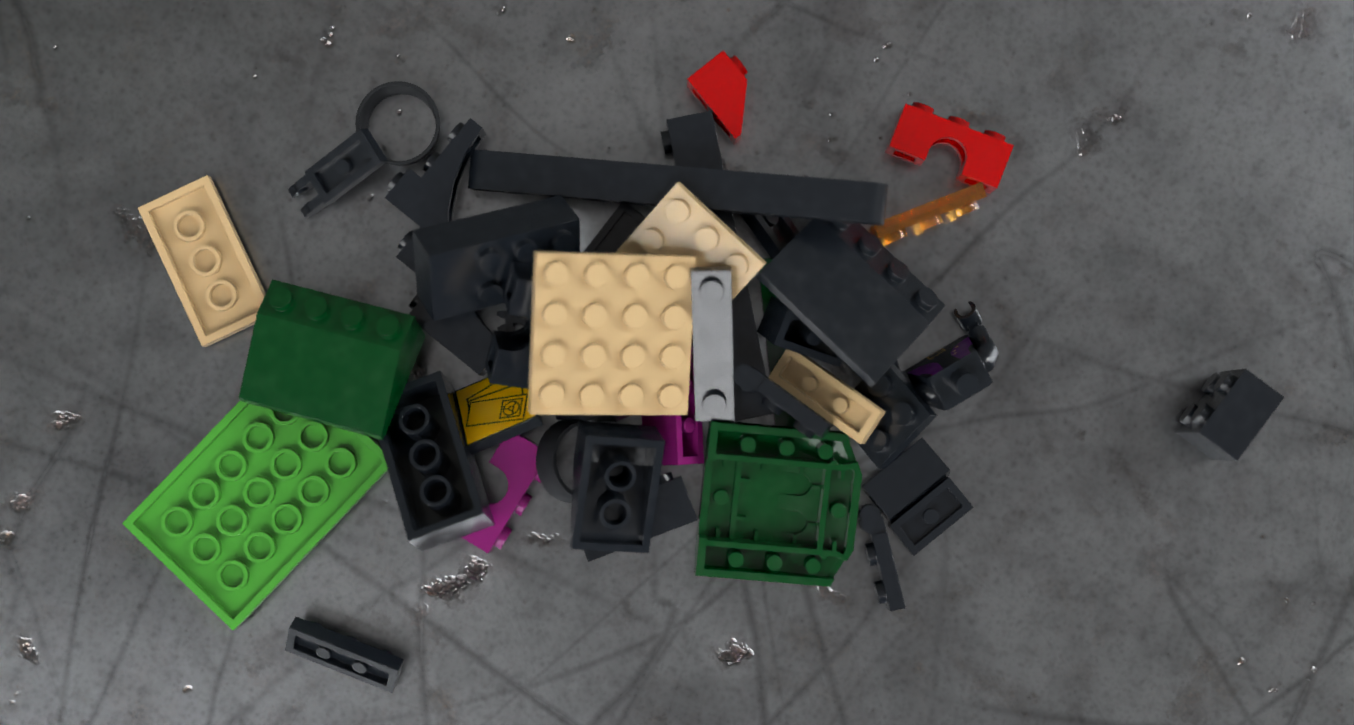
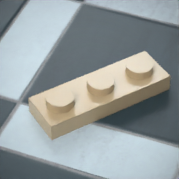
M788 349L785 350L769 375L770 379L859 444L866 443L886 413L885 410L808 356Z

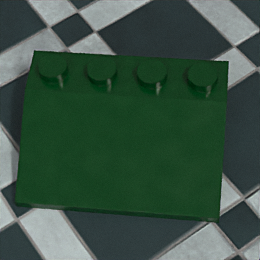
M272 279L256 315L239 399L249 404L383 440L426 336L413 315Z

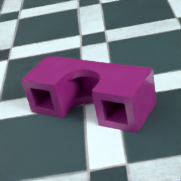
M522 434L500 443L489 463L499 468L506 475L508 489L502 500L497 503H489L495 525L461 538L486 553H490L494 547L502 549L513 531L507 527L515 513L522 516L533 498V496L528 494V491L536 480L541 483L536 468L538 444Z

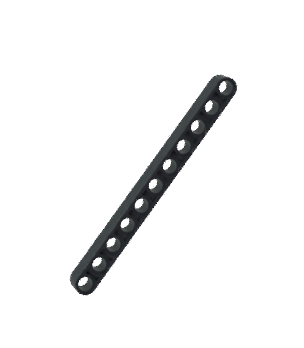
M471 150L468 189L544 197L561 195L567 199L657 206L674 185L681 182L711 211L865 225L885 224L888 185L883 183Z

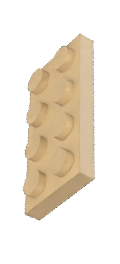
M206 175L138 207L202 347H208L254 325L257 312L266 293L212 178Z

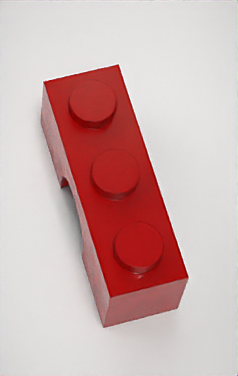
M913 102L912 105L905 104L900 111L884 153L920 166L925 161L931 146L946 144L953 147L960 157V168L955 179L956 181L990 194L998 188L1014 145L1005 142L1006 137L991 130H984V133L969 128L970 123L955 116H949L948 119L933 114L935 110L932 107L919 102Z

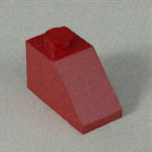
M723 50L687 78V87L706 111L712 110L714 121L733 145L740 141L747 88L745 75L748 72L735 55L729 58Z

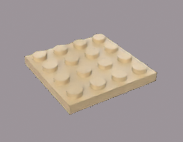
M534 251L528 413L530 415H688L692 342L691 268L696 267V257L693 255Z

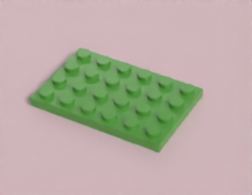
M239 401L122 524L234 631L386 474L388 469L382 448L372 437Z

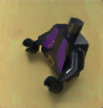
M971 301L968 303L972 311L968 315L961 316L957 309H954V316L960 327L964 331L969 332L968 335L965 334L907 370L901 371L930 407L944 411L949 410L993 383L989 372L994 369L999 353L987 329L981 325L982 317L976 305ZM897 360L894 364L900 370Z

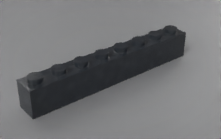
M712 110L666 119L667 131L660 132L664 153H672L674 166L724 170ZM712 211L737 234L733 213ZM746 285L732 300L733 372L734 368L742 363L744 365L748 364V366L751 365L766 375L748 285ZM734 382V421L731 422L774 414L773 411L761 403V400L764 398L763 394L760 392H746L740 388V385H736L737 383Z

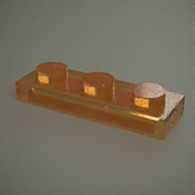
M982 182L889 217L885 219L884 225H872L869 230L879 240L884 239L886 245L908 237L906 230L920 225L922 231L944 223L942 219L944 215L956 211L957 216L961 217L980 209L978 202L986 198L987 195Z

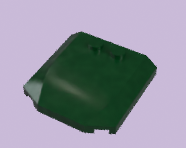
M710 421L706 440L695 547V576L830 587L835 580V574L843 562H847L854 551L862 472L854 456L848 435L842 431L830 430L824 438H820L815 434L812 439H809L794 427Z

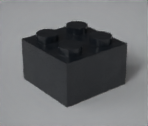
M1247 369L1221 371L1219 374L1216 372L1202 387V391L1205 394L1197 405L1192 403L1181 415L1179 422L1182 425L1176 433L1212 460L1238 461L1284 397Z

